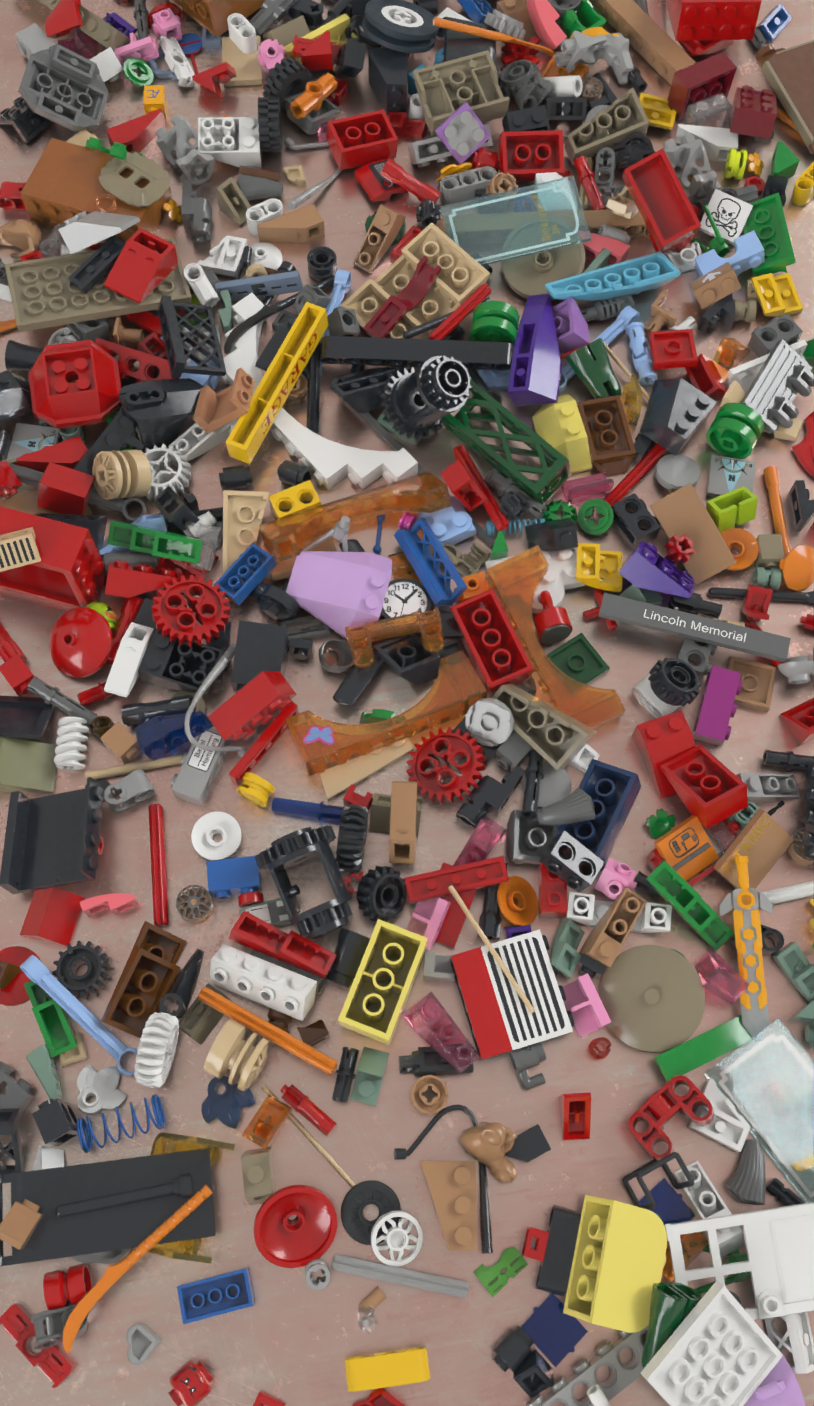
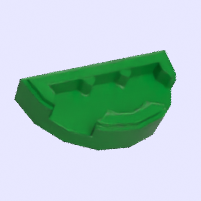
M373 709L372 713L362 712L359 722L396 729L403 727L407 729L408 725L405 717H402V719L395 717L396 712L384 709Z

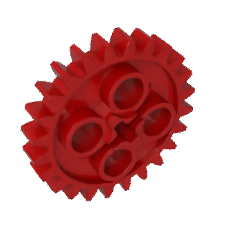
M191 574L189 580H186L181 575V581L179 582L172 578V585L164 583V590L158 589V597H153L152 613L153 621L156 622V629H162L163 637L170 634L171 642L178 638L179 645H182L185 640L188 641L189 647L192 646L193 641H197L199 646H201L202 639L210 643L211 635L218 638L219 630L225 631V624L229 623L230 607L229 599H225L226 592H220L219 584L212 587L211 579L206 583L203 582V576H200L198 580H194V576ZM205 613H210V614H212V615L206 616V615H203V614H205Z
M448 727L446 733L439 728L437 735L430 731V738L426 739L422 736L423 744L415 743L414 746L417 751L409 752L413 760L406 762L410 769L406 770L409 777H411L408 780L409 782H417V793L420 792L423 799L428 797L431 803H434L438 798L440 804L443 805L445 798H448L449 802L453 804L454 797L456 796L462 801V793L465 792L471 795L469 788L471 786L478 788L479 786L475 780L483 779L482 774L479 772L486 770L484 764L481 763L486 760L484 755L481 754L483 750L478 745L475 737L471 739L469 732L463 735L460 728L455 733L451 727ZM448 747L445 752L439 753L442 748ZM430 755L436 756L445 765L441 766L439 761L430 757ZM462 759H467L464 764L458 765ZM451 765V767L453 768L454 771H456V772H458V773H460V774H463V775H462V776L456 775V774H455L449 767H447V766ZM434 766L431 771L425 772L428 767ZM453 778L450 783L443 784L446 779Z

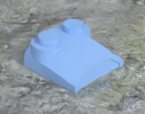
M446 496L425 506L417 514L418 519L420 517L426 519L441 545H454L477 534L470 515L455 496Z

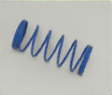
M155 1094L151 1097L155 1120L151 1114L147 1099L144 1097L147 1116L146 1132L138 1122L132 1102L129 1103L133 1122L132 1136L127 1133L118 1107H115L119 1129L117 1141L112 1137L104 1112L101 1111L104 1125L103 1145L99 1144L94 1135L90 1117L87 1115V1123L84 1118H78L76 1127L82 1150L85 1153L90 1152L93 1139L100 1148H104L107 1141V1133L114 1143H118L121 1138V1127L125 1135L132 1139L135 1135V1122L143 1134H147L150 1126L149 1116L157 1129L165 1128V1115L159 1096Z

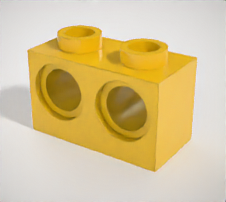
M310 480L268 496L270 508L280 529L293 527L300 521L313 519L322 513L321 501ZM284 509H289L288 512H282Z

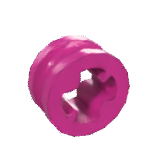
M405 510L400 518L398 528L410 530L416 523L418 515L415 513L410 514L409 510Z

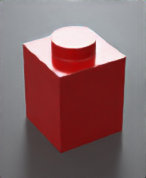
M18 654L0 665V672L18 696L31 692L27 688L35 676Z

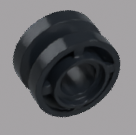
M320 246L308 253V272L313 279L323 281L336 275L337 258L332 249Z

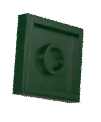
M582 632L543 658L570 695L575 694L607 673L610 669Z

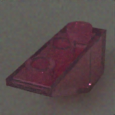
M487 816L481 819L453 866L489 859L507 829Z
M432 991L421 997L402 1013L417 1034L459 1073H462L480 1057L479 1053Z

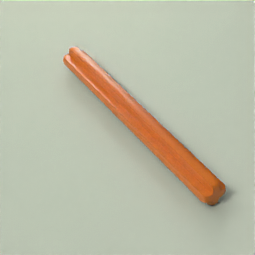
M203 987L198 994V1000L327 1074H332L338 1064L336 1060L215 991Z

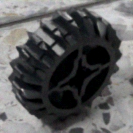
M354 804L346 805L341 813L336 862L339 870L345 873H359L362 869L368 827V810L366 807Z

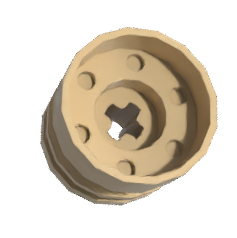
M141 450L101 451L96 455L92 468L93 476H95L94 485L98 494L103 499L140 498L147 495L151 487L152 471L146 455Z
M230 1019L223 1026L211 1046L203 1070L219 1079L225 1075L228 1069L231 1070L228 1083L233 1086L240 1078L238 1089L245 1092L263 1069L271 1041L263 1038L257 1045L260 1035L256 1032L245 1041L247 1028Z

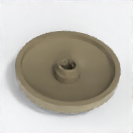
M554 219L532 220L519 226L511 233L504 244L502 254L565 240L566 234L574 233L575 230L567 224ZM548 224V225H546V226H549V227L542 228V227H544V226H541V225ZM576 233L574 236H570L569 242L501 257L502 272L507 284L517 294L528 299L529 296L548 294L549 292L545 289V284L582 274L585 267V249L579 235ZM551 236V238H549L551 239L550 241L542 242V238Z
M641 945L630 948L615 958L612 966L605 970L600 983L599 997L611 1020V1023L607 1026L617 1038L635 1049L647 1052L670 1050L689 1039L702 1020L705 1009V992L701 978L693 965L685 957L670 948L658 945Z

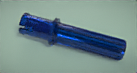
M278 797L273 799L271 805L273 812L318 818V821H322V819L340 821L344 808L326 805L323 801L319 804Z

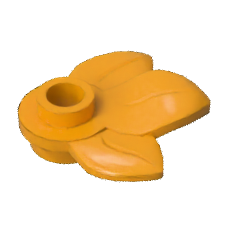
M467 162L459 165H448L440 170L442 175L436 181H441L443 177L471 170L472 164Z

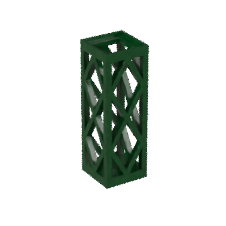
M470 379L472 388L469 392L471 398L467 399L465 405L460 408L455 416L449 413L441 418L445 428L489 465L496 468L506 479H512L517 488L542 505H545L571 476L569 460ZM475 406H480L489 415L470 412ZM469 419L495 422L499 432L473 429ZM503 426L506 429H508L512 434L504 433ZM478 436L501 439L503 446L486 444ZM507 440L523 442L532 450L509 447ZM497 452L505 453L508 461H506ZM511 454L538 457L542 468L515 465ZM546 462L551 465L549 469L547 467ZM521 472L542 476L539 480L528 479Z

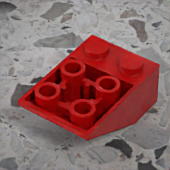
M140 228L127 240L104 286L140 304L178 266L176 245Z

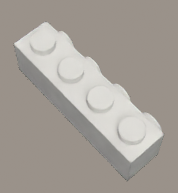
M225 944L211 959L209 982L211 984L301 1021L304 1020L314 1005L317 981Z

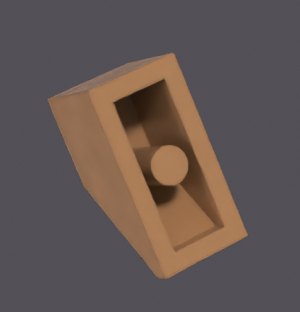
M24 1199L23 1203L15 1201L0 1224V1240L19 1250L25 1248L43 1216L37 1212L40 1206L27 1199Z

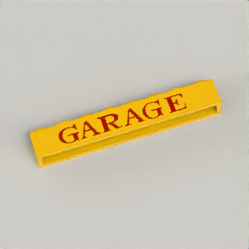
M309 302L305 303L253 393L248 413L239 418L225 442L230 457L250 464L328 327L327 311L325 308Z

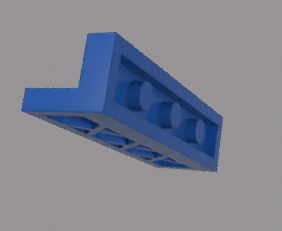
M420 517L410 530L398 529L394 537L435 606H452L467 589V586L426 519ZM421 528L424 531L423 541L417 535ZM430 544L434 547V558H431L429 555ZM440 561L445 565L444 575L439 571ZM451 579L458 586L453 593L450 589Z

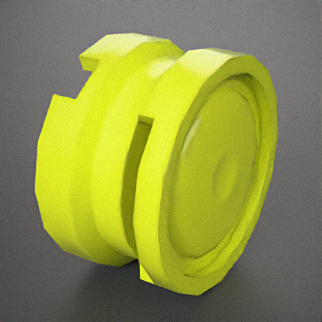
M730 148L726 159L724 178L730 179L735 177L736 180H742L747 162V150L738 152L736 149Z

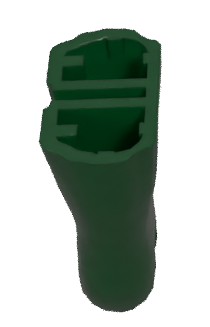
M602 338L577 349L565 357L568 364L587 386L595 399L622 395L620 384L612 369Z
M653 1283L649 1328L641 1361L643 1368L646 1367L702 1299L701 1295L693 1288L682 1283Z

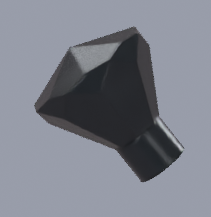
M461 323L443 340H452L466 335Z

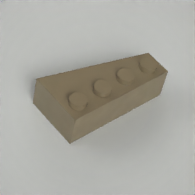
M631 88L627 91V94L616 99L611 106L597 113L596 117L585 122L567 136L565 151L572 166L574 165V160L578 157L592 158L602 148L614 149L615 143L621 142L631 133L640 132L646 135L649 121L634 88Z
M513 684L502 685L492 696L493 699H498L506 704L511 710L514 718V730L556 770L566 767L597 732Z

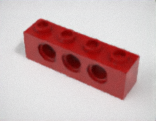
M96 337L95 343L113 358L116 355L119 356L120 378L129 380L131 376L137 378L136 383L179 379L171 377L168 360ZM138 361L139 369L135 372L133 366ZM158 367L159 375L157 378H154L153 371Z

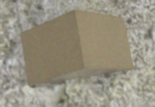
M231 176L215 188L218 207L220 211L235 223L241 225L246 221V211L251 208V205Z

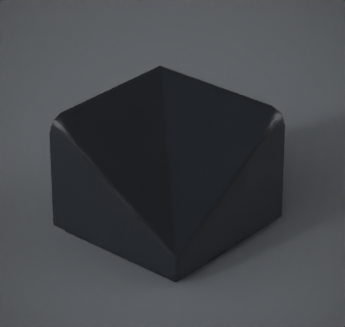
M536 1349L530 1352L513 1372V1379L530 1398L554 1385L553 1369Z

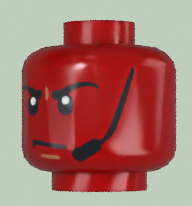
M187 1361L171 1375L169 1382L172 1390L168 1394L177 1406L182 1404L185 1406H197L211 1392L210 1382L213 1379L200 1361L197 1363Z

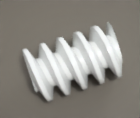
M62 717L59 719L58 725L60 728L57 730L59 737L56 739L58 746L55 748L57 755L54 757V763L57 768L69 771L85 769L84 764L78 763L86 759L85 755L80 754V752L87 750V746L81 744V742L88 741V737L82 735V733L89 732V728L83 726V724L87 723L85 719L80 717Z

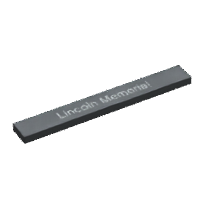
M604 593L598 617L784 663L788 657L791 640L788 637L609 593Z

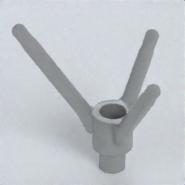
M342 516L334 528L303 548V551H309L329 537H333L342 542L343 552H348L347 532L349 530L350 518Z

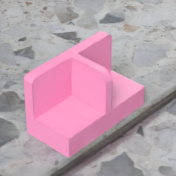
M133 32L130 33V44L114 49L115 55L122 67L129 58H138L146 62L159 57L155 37L151 38L149 36L137 41Z
M440 897L418 902L414 912H411L410 915L411 920L407 930L428 938L426 950H432L451 902Z
M588 973L578 977L576 981L563 986L566 1000L563 1002L566 1011H570L573 1016L574 1028L579 1037L590 1034L611 1023Z

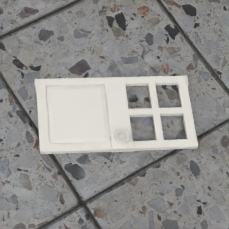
M814 1202L664 1224L675 1283H682L688 1286L687 1281L714 1277L715 1282L718 1280L725 1286L724 1275L750 1271L756 1307L746 1308L745 1311L753 1320L814 1310ZM742 1225L748 1261L722 1265L716 1229ZM706 1231L712 1266L685 1270L680 1235Z

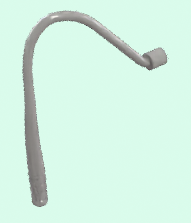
M289 137L284 142L289 149L329 146L327 142L295 145V142ZM338 169L326 180L298 195V197L288 202V207L293 210L298 205L304 203L329 185L342 170Z
M232 643L196 692L187 710L184 726L187 738L197 748L205 751H238L237 754L243 757L248 751L244 746L241 748L239 746H205L200 744L191 735L189 726L191 714L201 696L234 657L236 644Z

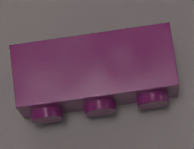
M712 666L709 669L692 733L693 739L720 746L724 740L729 739L732 729L731 726H728L730 717H734L737 709V704L734 703L735 696L740 694L743 684L742 681H739L741 673L717 666Z

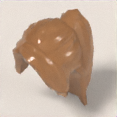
M13 220L0 227V245L17 246L23 250L20 253H12L10 255L11 258L20 259L21 256L36 251L40 246L42 234L38 224L33 220Z

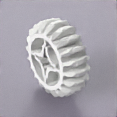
M164 443L161 448H158L155 444L151 450L145 448L144 454L150 463L152 471L151 487L147 495H145L149 501L154 497L156 498L168 486L176 494L178 492L184 493V487H189V480L192 477L191 466L188 463V458L180 452V449L174 451L175 448L173 446L167 449ZM172 464L178 468L177 472H174L171 468Z
M155 1012L146 1022L135 1058L134 1075L137 1083L151 1088H160L165 1083L174 1061L176 1045L178 1043L179 1022L176 1016Z

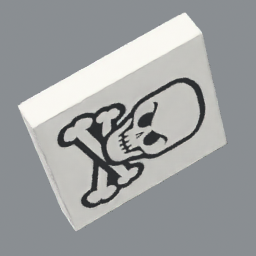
M715 189L707 206L724 241L734 246V239L740 236L753 205ZM704 212L699 230L716 237L706 212Z

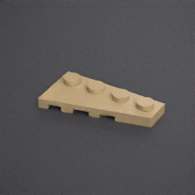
M223 490L222 575L252 543L256 545L269 492Z
M406 727L315 754V763L328 802L336 798L335 796L343 791H347L351 784L355 785L365 778L368 779L385 766L388 767L407 756L409 752H413V746Z

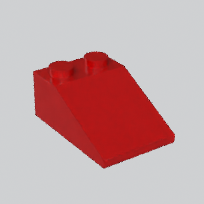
M682 710L638 724L632 734L660 800L677 794L661 771L660 765L696 747L691 729Z
M701 744L660 765L661 771L689 812L697 816L700 823L706 829L748 807L747 785Z

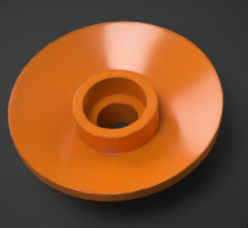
M730 528L721 532L730 551L736 550L739 553L738 555H733L737 563L726 569L738 571L750 567L756 561L759 553L756 538L750 532L741 528Z
M509 876V882L499 885L497 900L504 917L517 926L532 923L538 913V898L531 884L520 876Z

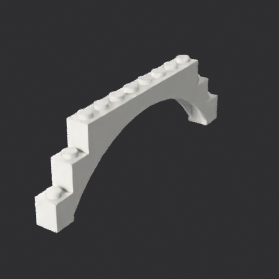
M250 293L232 306L234 315L232 319L234 323L238 326L241 322L260 311L264 304L253 293ZM267 318L245 332L229 352L230 354L223 358L226 374L225 376H219L224 384L228 383L232 386L236 370L242 368L255 381L253 393L255 392L263 378L260 368L255 367V364L259 358L258 348L262 325ZM233 329L224 334L226 340ZM281 408L270 428L276 440H281L285 444L287 451L292 456L296 455L299 463L307 466L312 471L315 481L319 485L323 484L328 490L347 476L354 485L358 484L362 489H365L382 475L387 483L393 484L399 489L418 474V462L404 448L399 451H374L345 446L312 432L296 421L283 408Z

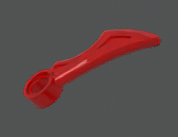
M813 411L804 419L806 425L805 438L799 444L792 446V449L802 467L814 478Z

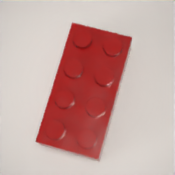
M663 148L624 169L622 178L659 251L663 252L698 233L701 223Z

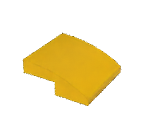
M645 93L640 94L639 101L648 118L649 125L672 130L677 111L671 110L668 107V98Z
M772 273L751 279L765 316L780 317L785 314L794 315L802 313L803 305L790 273L773 277Z
M578 543L576 581L597 589L621 592L622 575L618 572L622 566V551L600 550V544Z

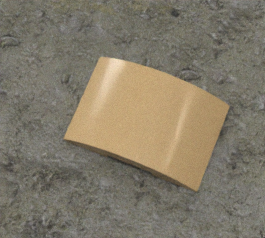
M431 222L401 250L402 256L374 281L370 278L340 307L354 309L358 324L363 329L391 295L399 294L407 286L415 273L418 262L425 255L428 257V265L434 269L439 265L442 270L423 301L416 308L408 311L386 337L404 339V331L455 311L481 285L487 282L490 272ZM432 329L410 339L429 340V335L435 329Z

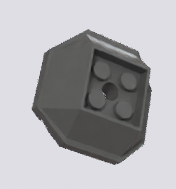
M59 44L30 55L18 90L32 112L73 132L97 130L109 94L99 74L100 71L97 64Z

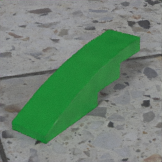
M111 520L107 544L129 548V550L150 553L153 556L199 564L203 540Z
M665 860L646 878L669 905H672V908L715 951L734 933L701 898L702 896Z
M740 1015L654 1058L666 1081L669 1082L673 1077L688 1073L754 1039L743 1026Z

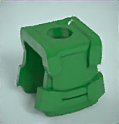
M582 0L576 14L572 9L564 13L560 28L567 36L566 39H570L573 31L582 32L594 27L604 28L606 19L602 15L597 14L589 0Z

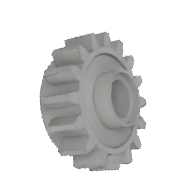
M496 9L493 10V13L488 12L484 23L495 28L496 32L523 40L525 36L524 23Z

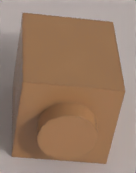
M119 722L115 723L100 737L105 747L123 764L133 761L142 749L139 740Z

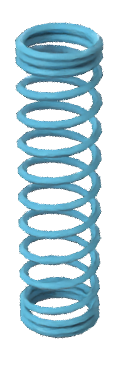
M534 518L532 520V523L530 519L527 520V523L524 519L521 521V523L520 520L517 519L516 524L515 521L512 519L511 522L508 524L509 534H511L512 521L514 524L515 534H517V522H519L520 534H522L523 521L525 526H528V521L530 522V525H533L534 520L535 524H538L539 520L540 523L545 522V519L539 518L538 521H536V519ZM488 520L486 523L487 535H491L492 530L493 535H495V525L493 526V522Z

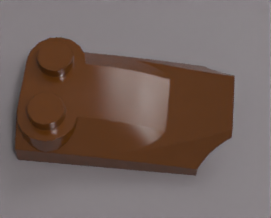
M620 395L577 402L588 438L592 463L603 477L626 473L632 459L636 455V450Z

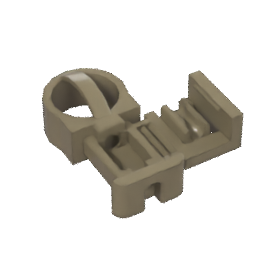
M476 540L473 541V546L470 548L472 551L464 555L452 544L442 545L461 577L479 573V568L490 558L491 552ZM440 561V567L445 569L444 563Z

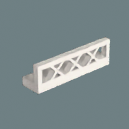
M805 340L789 345L806 361L803 357V353L808 345ZM769 354L730 369L724 382L727 389L735 380L746 394Z
M808 1312L780 1316L786 1322L788 1329L784 1337L775 1328L774 1321L777 1317L766 1318L765 1324L768 1338L780 1352L785 1346L793 1354L795 1366H790L793 1373L801 1374L814 1371V1341Z

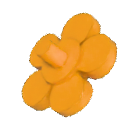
M754 152L747 155L748 169L750 172L754 171L755 175L758 176L762 173L761 169H763L764 165L762 160H759V155Z
M174 200L164 203L163 210L169 212L167 214L169 220L183 221L181 205L177 206Z

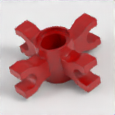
M534 36L528 42L538 45L540 39ZM503 42L505 45L501 47V51L509 55L501 58V62L505 64L500 67L501 72L506 66L518 60L532 61V64H539L540 60L537 57L531 56L539 53V50L516 43Z

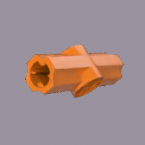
M327 73L322 75L317 81H310L306 84L305 91L290 103V110L294 117L297 119L304 118L312 110L315 111L321 108L322 101L337 89V82L332 74Z

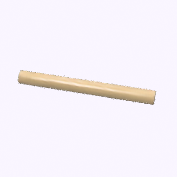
M183 754L86 771V781L87 777L97 780L129 774L139 769L145 771L181 764Z

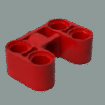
M677 1075L673 1077L660 1090L651 1095L644 1105L629 1118L628 1125L633 1136L656 1161L674 1152V1146L669 1137L664 1133L663 1125L675 1114L684 1112L692 1122L699 1126H707L714 1118L712 1104L686 1076ZM678 1085L688 1086V1093L684 1096L676 1095L674 1091ZM698 1105L706 1106L709 1109L707 1115L704 1117L695 1116L693 1114L695 1107ZM647 1121L649 1128L646 1132L639 1133L635 1131L637 1122ZM661 1141L667 1143L668 1150L666 1153L659 1155L654 1152L656 1143Z

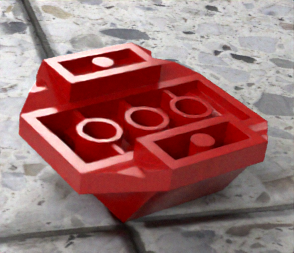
M92 340L47 345L28 373L32 408L35 417L44 420L57 429L103 423L116 409L122 406L119 399L122 386L118 362Z

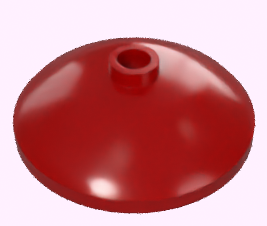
M76 607L61 615L54 624L49 638V653L52 662L60 672L75 678L88 677L100 670L106 663L112 648V632L108 621L101 613L87 607Z
M307 1185L287 1186L273 1193L260 1206L253 1226L256 1246L261 1255L276 1266L284 1268L306 1266L312 1260L319 1259L331 1246L337 1230V1215L330 1199L319 1189ZM291 1215H297L296 1218L292 1220L288 1219Z

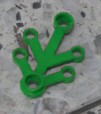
M90 137L86 142L87 148L109 153L114 158L126 160L128 151L124 144L114 142L113 146L107 149L102 146V141Z

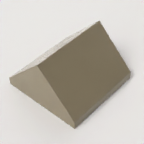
M302 15L263 34L262 39L264 41L267 39L272 41L277 39L279 45L282 44L285 47L293 42L295 35H298L297 38L303 37L310 33Z

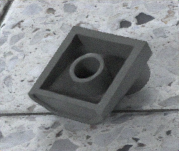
M302 93L285 99L284 107L288 118L310 135L318 133L321 124L329 121L341 112L340 108H337L325 98L319 110H312L304 118L297 119L290 110V103Z
M513 810L507 823L506 854L508 859L515 864H540L539 860L555 837L559 825H540L538 815L535 819H525L521 816V810Z

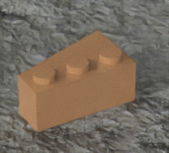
M420 1161L448 1250L478 1251L476 1161Z

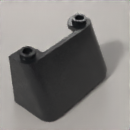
M451 17L442 18L496 32L493 27L487 24ZM439 27L437 36L442 38L445 35L444 59L440 63L489 50L496 67L495 40Z

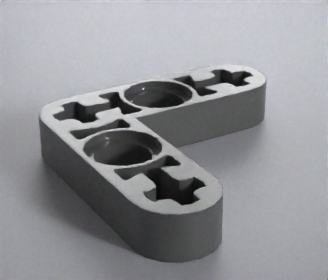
M608 147L602 148L597 154L594 178L600 196L605 194L602 200L605 207L608 199L612 197L611 193H613L614 197L625 187V185H614L616 157L613 149ZM605 156H609L607 167H604L603 159H605ZM602 174L610 175L609 180L606 182H601L599 177Z

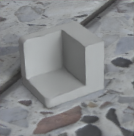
M425 950L423 981L454 983L455 974H453L449 961L450 956L435 955L436 951Z

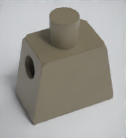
M272 1147L247 1150L241 1156L244 1194L249 1205L262 1204L269 1196L276 1192Z

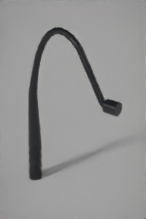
M451 1105L444 1108L430 1121L407 1151L406 1148H394V1159L406 1160V1157L413 1153L437 1121L446 1113L455 1110L463 1111L470 1117L474 1126L479 1124L476 1116L463 1105ZM478 1161L482 1254H492L493 1244L486 1165Z

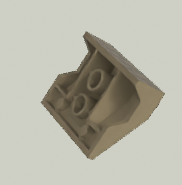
M489 50L413 70V77L422 111L432 137L437 136L434 130L464 102L469 104L481 123L502 118L508 111L510 99L508 96L504 97L498 85L497 69Z

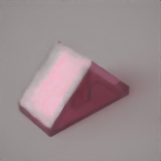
M710 948L695 966L701 978L702 986L730 1004H734L750 986L713 948Z

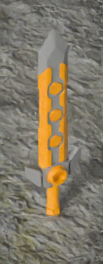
M736 856L735 863H737L739 889H735L732 893L727 894L719 905L720 916H723L732 908L734 909L733 920L738 956L742 1024L753 1039L759 1041L769 1024L762 957L763 945L760 911L758 908L760 907L765 912L773 914V907L771 901L762 892L758 893L756 889L749 888L748 856Z

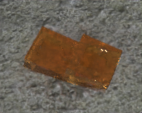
M404 552L388 555V558L392 559L394 580L406 578L421 584L418 575Z

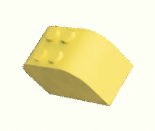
M378 919L339 1016V1025L390 1045L425 954L428 938Z
M585 1195L563 1313L592 1324L628 1333L639 1332L649 1325L653 1283H661L662 1272L666 1263L665 1254L667 1247L665 1226L654 1212L611 1199Z

